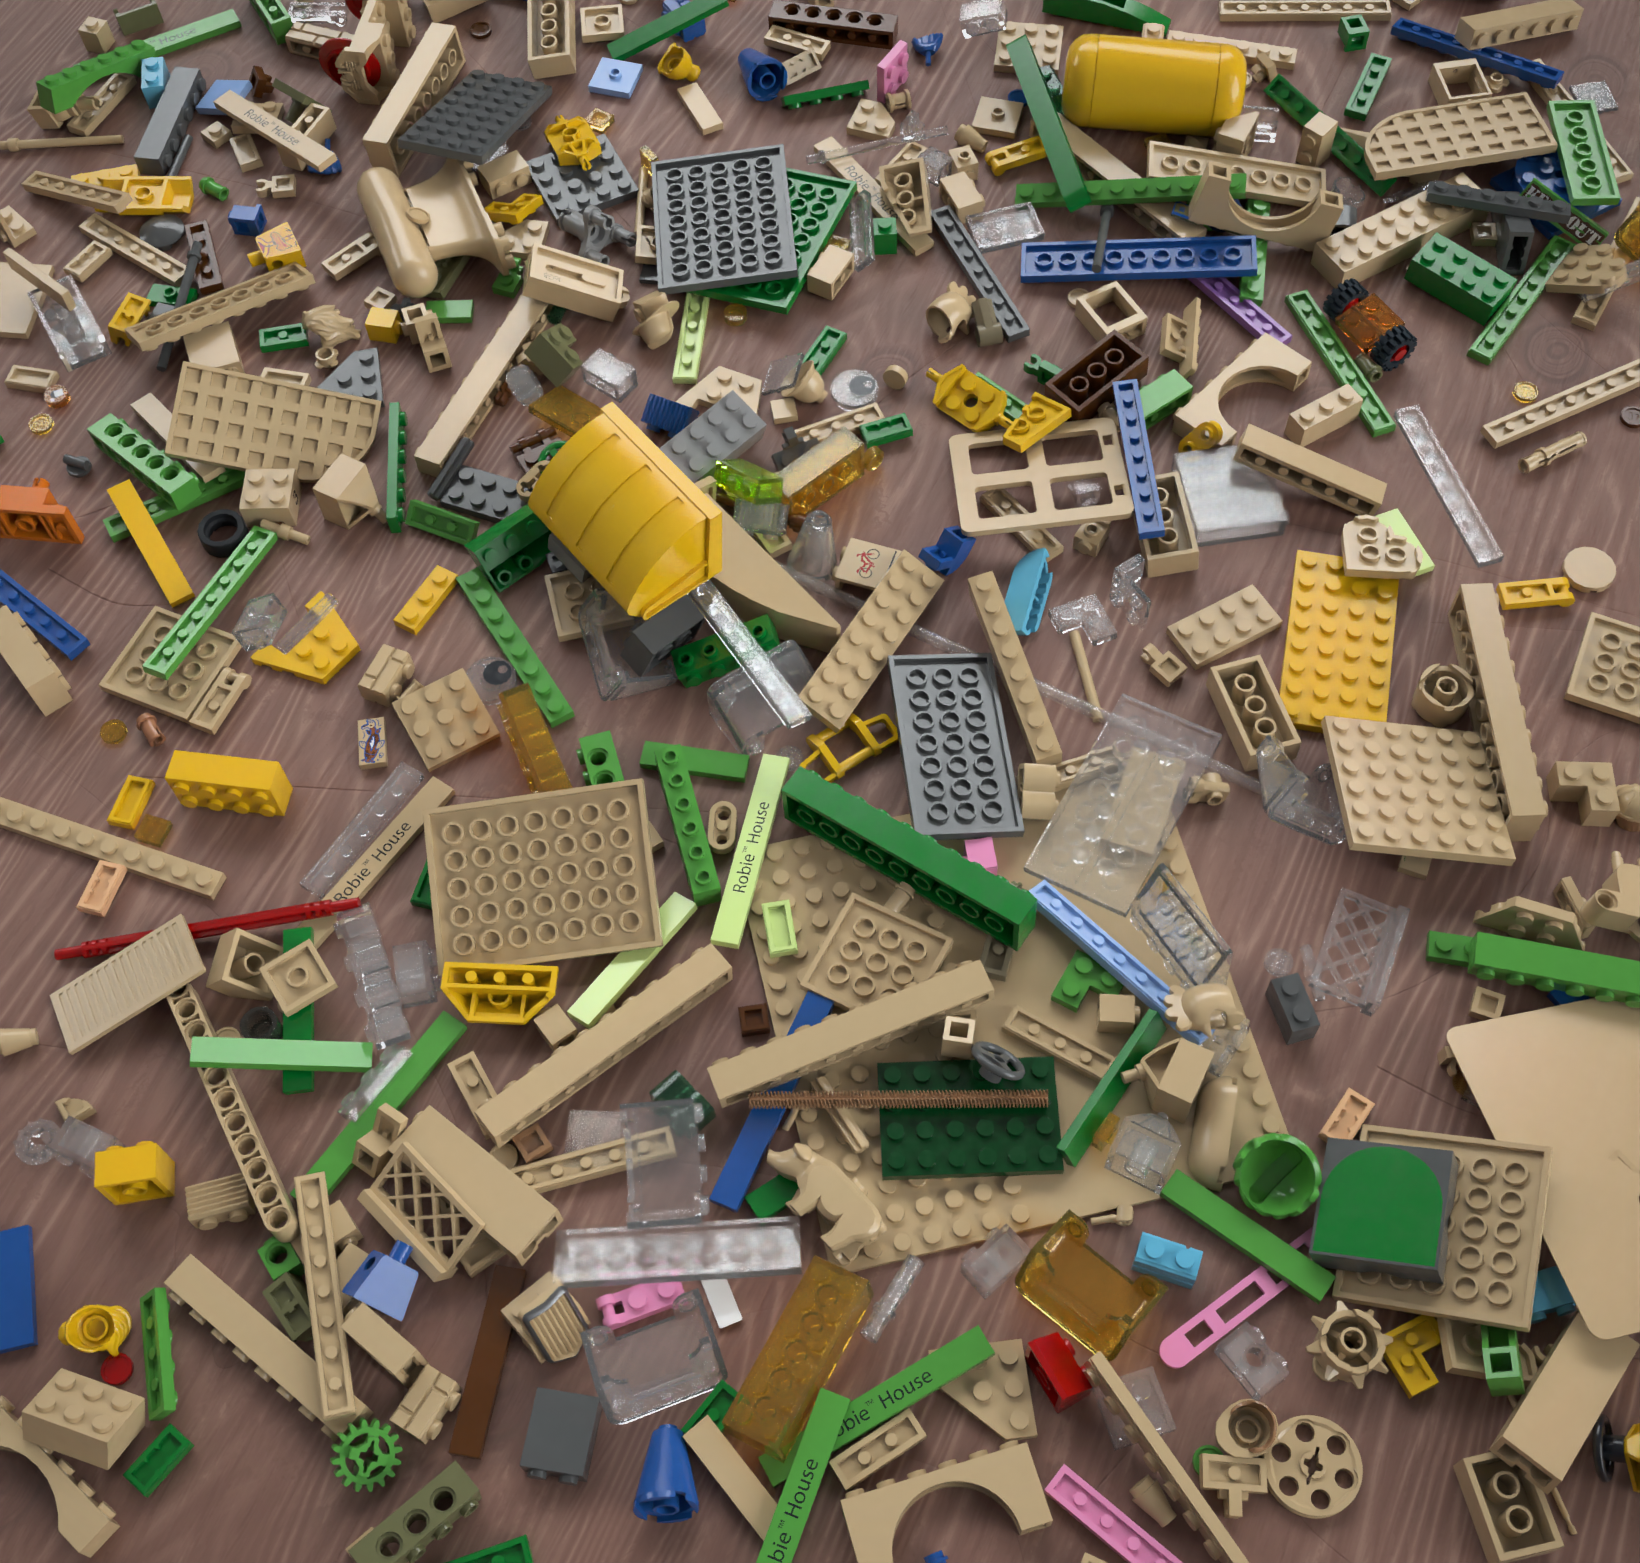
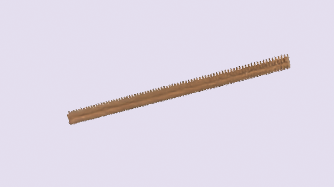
M1044 1089L1043 1091L1039 1090V1092L1037 1090L1035 1092L1034 1090H1031V1092L1030 1090H1024V1092L1022 1090L1020 1092L1019 1090H1016V1092L1015 1090H1009V1092L1007 1090L1005 1092L1004 1090H1001V1092L1000 1090L997 1092L996 1090L994 1092L992 1090L990 1092L988 1090L986 1092L985 1090L983 1092L981 1090L979 1092L977 1090L975 1092L973 1090L971 1092L970 1090L968 1092L964 1090V1093L962 1090H960V1093L958 1090L956 1092L955 1090L953 1092L949 1090V1093L947 1090H945V1093L943 1090L941 1093L940 1090H938V1093L936 1090H934V1093L932 1090H930V1093L928 1090L926 1093L924 1090L923 1093L921 1090H919V1093L915 1090V1094L913 1090L911 1093L909 1090L908 1093L906 1090H904V1093L901 1090L900 1094L898 1090L896 1093L894 1090L893 1093L891 1090H889V1093L886 1090L885 1094L883 1090L882 1093L879 1090L878 1093L874 1090V1094L872 1090L870 1094L868 1090L867 1093L864 1090L863 1093L859 1091V1094L858 1091L855 1094L854 1091L852 1093L848 1091V1094L846 1091H844V1094L843 1091L840 1094L839 1091L837 1093L833 1091V1094L831 1091L829 1094L828 1091L826 1093L822 1091V1094L820 1091H818V1094L816 1091L814 1094L813 1091H811V1094L809 1091H807V1094L805 1091H803V1094L801 1091L799 1094L798 1091H796V1094L794 1091H792V1094L790 1091L788 1094L787 1091H785V1094H783V1091H781V1094L777 1091V1095L775 1091L773 1095L772 1091H770V1094L766 1091V1095L764 1091L762 1095L760 1091L758 1095L757 1091H755V1095L753 1091H751V1095L749 1093V1109L750 1107L753 1109L754 1106L755 1109L758 1106L759 1109L761 1107L764 1109L765 1106L766 1109L769 1106L770 1109L772 1107L775 1109L776 1106L778 1109L780 1106L781 1109L784 1106L785 1109L787 1107L790 1109L791 1106L792 1109L795 1106L796 1109L799 1106L800 1109L802 1106L804 1109L806 1106L807 1109L810 1106L811 1109L813 1107L816 1109L817 1105L819 1109L821 1106L822 1109L825 1106L826 1109L828 1106L831 1109L832 1105L834 1109L836 1106L837 1109L840 1106L841 1108L843 1106L847 1108V1105L848 1108L851 1106L852 1108L854 1106L858 1108V1105L859 1108L862 1105L863 1108L866 1106L867 1108L869 1106L873 1108V1105L874 1108L877 1105L878 1108L880 1106L884 1108V1105L886 1108H888V1105L889 1108L892 1105L893 1108L895 1106L899 1108V1105L901 1108L903 1105L904 1108L907 1105L908 1108H910V1105L912 1108H914V1105L916 1108L918 1105L919 1108L922 1105L923 1108H925V1105L928 1108L929 1104L931 1108L933 1105L934 1108L937 1105L940 1108V1104L942 1108L944 1104L946 1108L948 1104L949 1108H951V1105L955 1108V1104L957 1108L959 1104L961 1108L963 1104L964 1108H966V1105L969 1108L970 1104L972 1108L974 1104L976 1108L978 1104L979 1108H981V1104L983 1108L985 1104L987 1108L989 1104L991 1108L993 1104L994 1108H996V1104L998 1108L1000 1104L1002 1108L1004 1104L1006 1108L1008 1104L1009 1108H1011V1104H1013V1108L1015 1104L1017 1108L1019 1104L1021 1108L1023 1104L1024 1108L1026 1104H1028V1108L1030 1104L1032 1107L1034 1104L1035 1107H1037V1104H1039V1107H1041V1104H1043V1107H1045V1104L1048 1107V1089L1046 1092Z

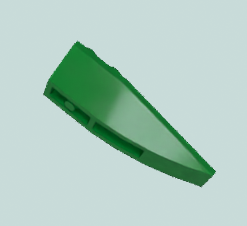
M1043 0L1042 12L1139 32H1142L1143 24L1145 23L1163 24L1165 26L1164 37H1166L1171 24L1170 18L1135 0Z
M527 504L464 546L477 567H479L496 591L500 593L539 567L546 560L545 554L551 553L548 549V540L552 532Z

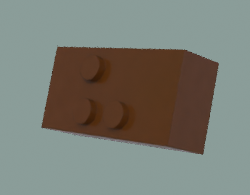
M1114 329L1046 382L1044 396L1071 408L1072 417L1067 420L1068 422L1092 419L1098 414L1097 410L1103 403L1109 402L1111 404L1115 401L1112 382L1137 379L1139 382L1147 375L1149 356Z

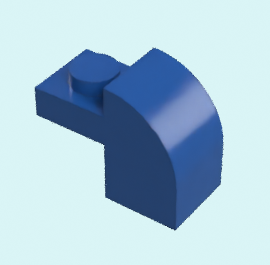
M958 525L944 528L937 544L922 548L918 557L925 562L929 569L940 571L945 576H948L965 561L976 539L963 535L961 527Z

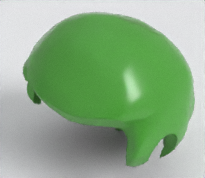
M1268 1133L1253 1138L1241 1148L1233 1162V1169L1235 1171L1234 1184L1239 1187V1193L1243 1202L1248 1208L1256 1210L1262 1216H1272L1277 1220L1289 1216L1295 1217L1302 1214L1319 1197L1318 1188L1322 1182L1319 1161L1313 1151L1303 1141L1294 1136Z

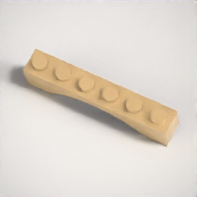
M1 1395L0 1450L22 1454L38 1466L47 1478L55 1496L58 1511V1531L80 1554L91 1558L120 1527L113 1519L117 1513L106 1502L102 1501L99 1504L92 1497L96 1491L85 1480L82 1479L78 1482L72 1476L75 1469L63 1458L58 1461L52 1455L54 1450L23 1440L22 1416L18 1419L12 1413L15 1406L6 1397Z

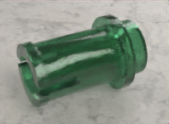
M553 305L550 313L547 315V320L557 325L561 323L566 310L569 309Z

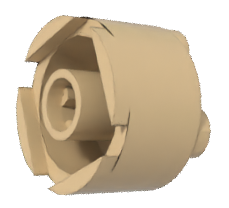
M1440 663L1433 664L1422 673L1414 691L1411 705L1423 719L1433 723L1436 727L1443 728L1453 724L1463 717L1474 695L1472 677L1467 671L1457 665L1440 666Z

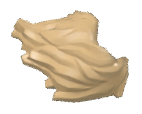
M323 305L307 312L303 311L302 329L306 331L311 330L316 335H319L322 346L334 348L337 344L349 339L359 340L361 336V330L355 329V325H352L354 323L353 319L340 316V311L335 309V305Z

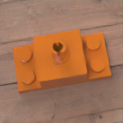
M34 478L32 487L0 486V538L82 544L85 536L68 507L57 503L49 489L50 483L46 479L40 478L39 481L38 478Z

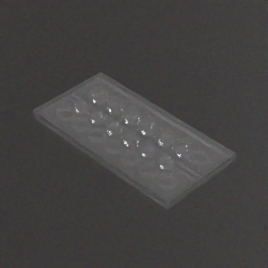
M1122 693L1024 865V872L1041 880L1045 879L1052 885L1126 918L1222 740V734Z

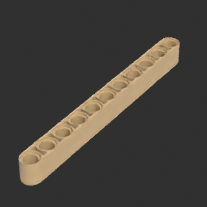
M190 982L166 997L190 1053L192 1036L217 1037L200 996ZM197 1067L264 1225L278 1241L282 1243L293 1241L300 1233L299 1219L232 1068ZM255 1148L253 1152L247 1154L249 1150ZM262 1172H265L261 1178L257 1179ZM276 1196L272 1202L267 1203L270 1198ZM287 1220L286 1224L283 1227L278 1228L280 1223Z

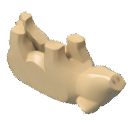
M795 1143L792 1149L782 1152H774L769 1149L767 1163L784 1178L797 1182L799 1187L792 1200L785 1203L795 1216L800 1215V1217L816 1209L820 1217L833 1227L829 1233L824 1234L820 1238L832 1252L835 1251L832 1255L841 1266L851 1263L856 1259L861 1248L875 1242L886 1232L887 1227L882 1222L878 1209L863 1194L866 1189L857 1178L853 1177L850 1180L837 1165L818 1155L805 1144Z

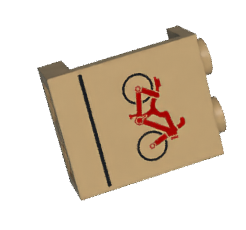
M851 538L848 546L842 548L840 565L835 566L832 573V581H835V592L840 593L844 583L874 590L902 551Z

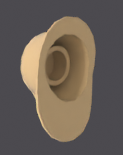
M670 301L660 306L644 322L635 327L632 334L641 336L652 350L665 344L672 336L674 327L671 317L677 312L679 302Z

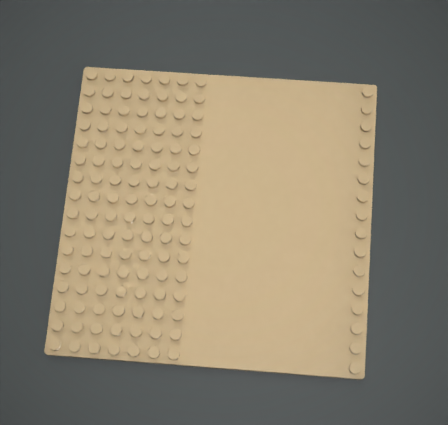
M1125 771L1055 792V799L1059 800V811L1057 815H1054L1053 820L1023 819L1025 829L1023 837L992 838L998 865L997 875L1003 876L1010 883L1012 881L1022 883V888L1028 891L1045 879L1169 987L1176 985L1187 990L1205 983H1220L1228 986L1233 996L1235 1009L1242 1012L1244 1020L1239 1024L1241 1027L1239 1031L1216 1029L1212 1036L1200 1045L1215 1052L1200 1090L1207 1082L1217 1077L1230 1076L1238 1078L1227 1167H1224L1223 1184L1234 1182L1235 1171L1233 1169V1162L1241 1148L1248 1141L1264 1134H1288L1171 810L1153 860L1099 844L1101 833ZM910 814L892 817L899 822H906L912 826ZM815 835L767 845L747 917L775 1037L780 1035L783 1037L787 1036L807 992L800 989V983L851 893L858 894L883 906L895 891L894 886L899 884ZM971 839L936 841L945 848H952L959 852L961 856H964V840ZM916 893L913 894V900H908L899 912L901 915L954 938L953 945L939 971L949 972L956 969V966L964 961L972 960L974 962L981 959L987 934ZM789 899L798 954L770 958L761 904ZM1038 910L1036 911L1035 927L1019 950L1013 951L1005 982L989 978L994 988V1000L970 1009L977 1010L973 1044L978 1041L990 1042L1006 1049L1016 1058L1049 1056L1001 1031L1015 1004L1114 1057H1117L1132 1034L1097 1032L1099 994L1091 990L1088 991L1077 1013L1051 1000L1053 991L1077 949L1084 953L1086 952ZM1125 986L1120 995H1134ZM1135 996V1006H1140L1141 1021L1150 1008ZM834 1006L831 1014L841 1015L847 1011ZM1221 1011L1222 1018L1226 1023V1015ZM944 1019L906 1034L903 1038H896L804 1075L800 1078L794 1093L796 1094V1091L798 1093L805 1091L807 1094V1091H809L811 1094L813 1090L810 1083L815 1078L824 1076L835 1093L839 1091L840 1094L843 1091L844 1094V1091H846L848 1094V1091L850 1093L854 1091L855 1094L858 1091L859 1094V1091L863 1093L864 1090L867 1093L868 1090L870 1094L872 1090L874 1094V1090L878 1093L877 1063L969 1059L941 1055L946 1021ZM1163 1020L1167 1029L1154 1049L1183 1037ZM1138 1024L1134 1025L1133 1032L1138 1026ZM1054 1060L1062 1139L1099 1083ZM1132 1081L1076 1167L1066 1164L1063 1159V1174L883 1181L878 1105L876 1108H874V1105L873 1108L871 1106L863 1108V1105L861 1108H859V1105L858 1108L856 1106L848 1108L847 1105V1111L869 1142V1147L860 1154L853 1152L825 1108L822 1109L821 1106L819 1109L817 1105L816 1109L815 1107L811 1109L810 1106L808 1112L799 1109L795 1122L800 1143L808 1145L812 1151L833 1162L850 1180L853 1177L857 1178L866 1189L863 1194L878 1209L882 1222L887 1227L886 1232L875 1242L861 1248L856 1259L848 1265L841 1266L832 1255L835 1251L832 1252L825 1245L830 1271L834 1276H839L1117 1210V1206L1120 1204L1134 1206L1164 1199L1159 1196L1160 1192L1176 1169L1199 1183L1192 1175L1188 1164L1197 1097L1185 1124H1182L1152 1110L1144 1082ZM817 1212L823 1236L829 1233L833 1227L828 1225Z

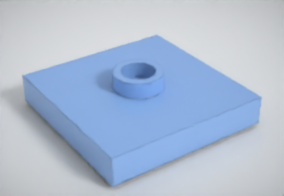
M602 57L588 85L589 92L630 99L643 72V65Z

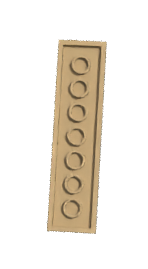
M1151 140L1147 146L1146 178L1203 175L1208 161L1231 166V174L1246 173V198L1304 207L1314 199L1320 189L1326 190V169Z
M293 262L127 327L124 330L127 337L142 352L157 349L160 344L179 340L180 336L188 333H198L203 327L208 325H218L228 317L243 315L246 310L253 307H263L268 301L273 299H283L291 292L306 290L309 288V285L315 283L312 273L297 262Z
M904 549L794 701L837 733L886 665L888 655H893L945 580Z

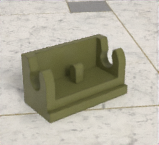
M150 0V4L121 14L117 8L113 9L124 36L164 23L155 0Z
M285 1272L262 1293L293 1342L297 1340L310 1341L313 1337L311 1335L312 1326L307 1285L301 1276Z

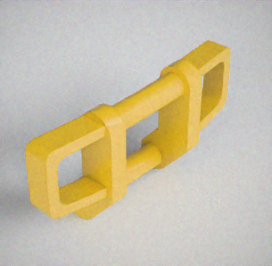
M852 712L837 733L828 727L816 735L811 734L806 737V742L814 753L805 759L800 766L806 769L808 765L820 757L831 772V775L824 778V780L831 783L835 779L838 780L845 776L846 771L871 756L876 757L884 749L898 742L897 728L887 714L883 713L863 722ZM877 723H884L893 737L878 744L868 727ZM849 727L856 732L865 748L838 763L824 742Z

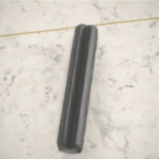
M467 437L461 439L428 490L427 494L435 501L441 499L473 449L474 442Z

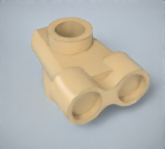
M1214 772L1204 774L1200 778H1189L1187 788H1184L1182 791L1183 803L1190 804L1207 802L1211 806L1219 805L1226 800L1230 793V787L1228 783L1222 782L1221 776L1218 773Z

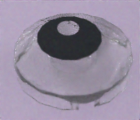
M847 370L838 374L833 379L830 387L834 403L846 411H852L875 403L878 396L876 379L871 374L862 370Z
M500 657L482 658L473 663L466 673L481 701L486 705L499 704L505 701L506 697L515 692L518 683L515 668L509 661Z

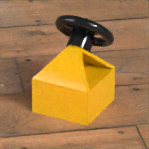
M1600 1414L1592 1430L1593 1459L1597 1476L1602 1482H1609L1614 1474L1615 1462L1627 1463L1633 1491L1640 1493V1423L1632 1425L1627 1436L1613 1435L1610 1420L1605 1414Z

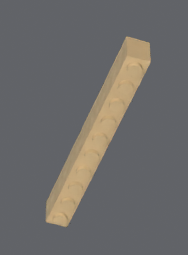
M1058 113L1081 175L1085 181L1141 178L1139 174L1132 171L1122 161L1109 153L1107 149L1100 146L1090 136L1086 135L1076 125ZM1033 118L1030 121L1029 136L1032 138L1039 135ZM1174 202L1116 204L1157 238L1206 236L1207 228L1203 224L1195 225L1171 216L1175 205Z
M522 294L519 296L516 305L512 311L508 312L502 326L496 330L490 344L486 345L484 353L479 360L475 361L473 369L463 379L457 393L451 397L450 403L440 413L438 421L428 431L422 445L416 449L414 458L420 472L437 477L461 439L464 437L472 439L495 404L493 397L497 391H500L499 388L510 374L511 369L514 366L519 367L516 357L524 351L522 345L530 341L533 342L544 330L556 311L555 305L526 297Z
M712 943L705 948H698L684 963L674 965L667 975L660 980L656 979L650 982L639 995L629 997L623 1002L622 1007L613 1013L609 1012L601 1017L598 1024L594 1027L581 1031L575 1037V1040L567 1046L557 1048L551 1054V1057L542 1064L537 1063L527 1071V1074L518 1081L513 1080L509 1082L497 1096L484 1100L478 1106V1109L474 1111L478 1122L499 1149L510 1141L512 1137L524 1131L733 980L732 966Z
M979 959L974 962L972 960L964 961L958 964L954 970L936 972L929 977V980L921 983L917 981L905 985L901 991L893 994L891 992L883 993L875 999L876 1001L866 1005L864 1003L856 1004L849 1008L846 1013L828 1015L821 1020V1023L813 1026L803 1025L797 1028L793 1034L785 1037L781 1035L773 1037L763 1046L758 1048L754 1046L743 1049L738 1056L730 1059L724 1057L714 1061L707 1070L721 1107L724 1108L749 1098L751 1091H753L754 1095L755 1091H757V1094H759V1091L762 1093L944 1020L946 1016H954L994 1000V988L981 960Z

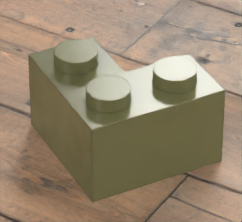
M561 323L541 332L524 351V354L556 388L566 383L584 364L579 359L577 352L570 349L577 341L571 330Z

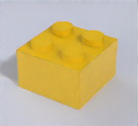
M152 1141L138 1142L136 1146L131 1147L110 1146L106 1148V1151L95 1152L94 1187L115 1206L175 1196V1162L157 1143Z

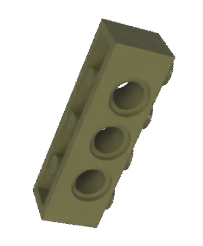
M455 1460L349 1549L348 1552L355 1563H407L408 1561L414 1563L426 1552L427 1549L425 1547L435 1538L437 1540L444 1538L452 1530V1524L461 1516L464 1518L469 1516L478 1508V1501L482 1499L480 1490ZM450 1498L453 1500V1504L449 1509L445 1511L436 1509L439 1500ZM417 1520L425 1521L427 1524L422 1532L414 1534L409 1531L413 1522ZM389 1543L400 1545L395 1555L391 1557L382 1555L383 1549Z

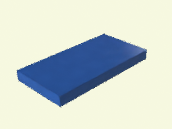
M29 1225L0 1231V1354L38 1345L32 1227Z

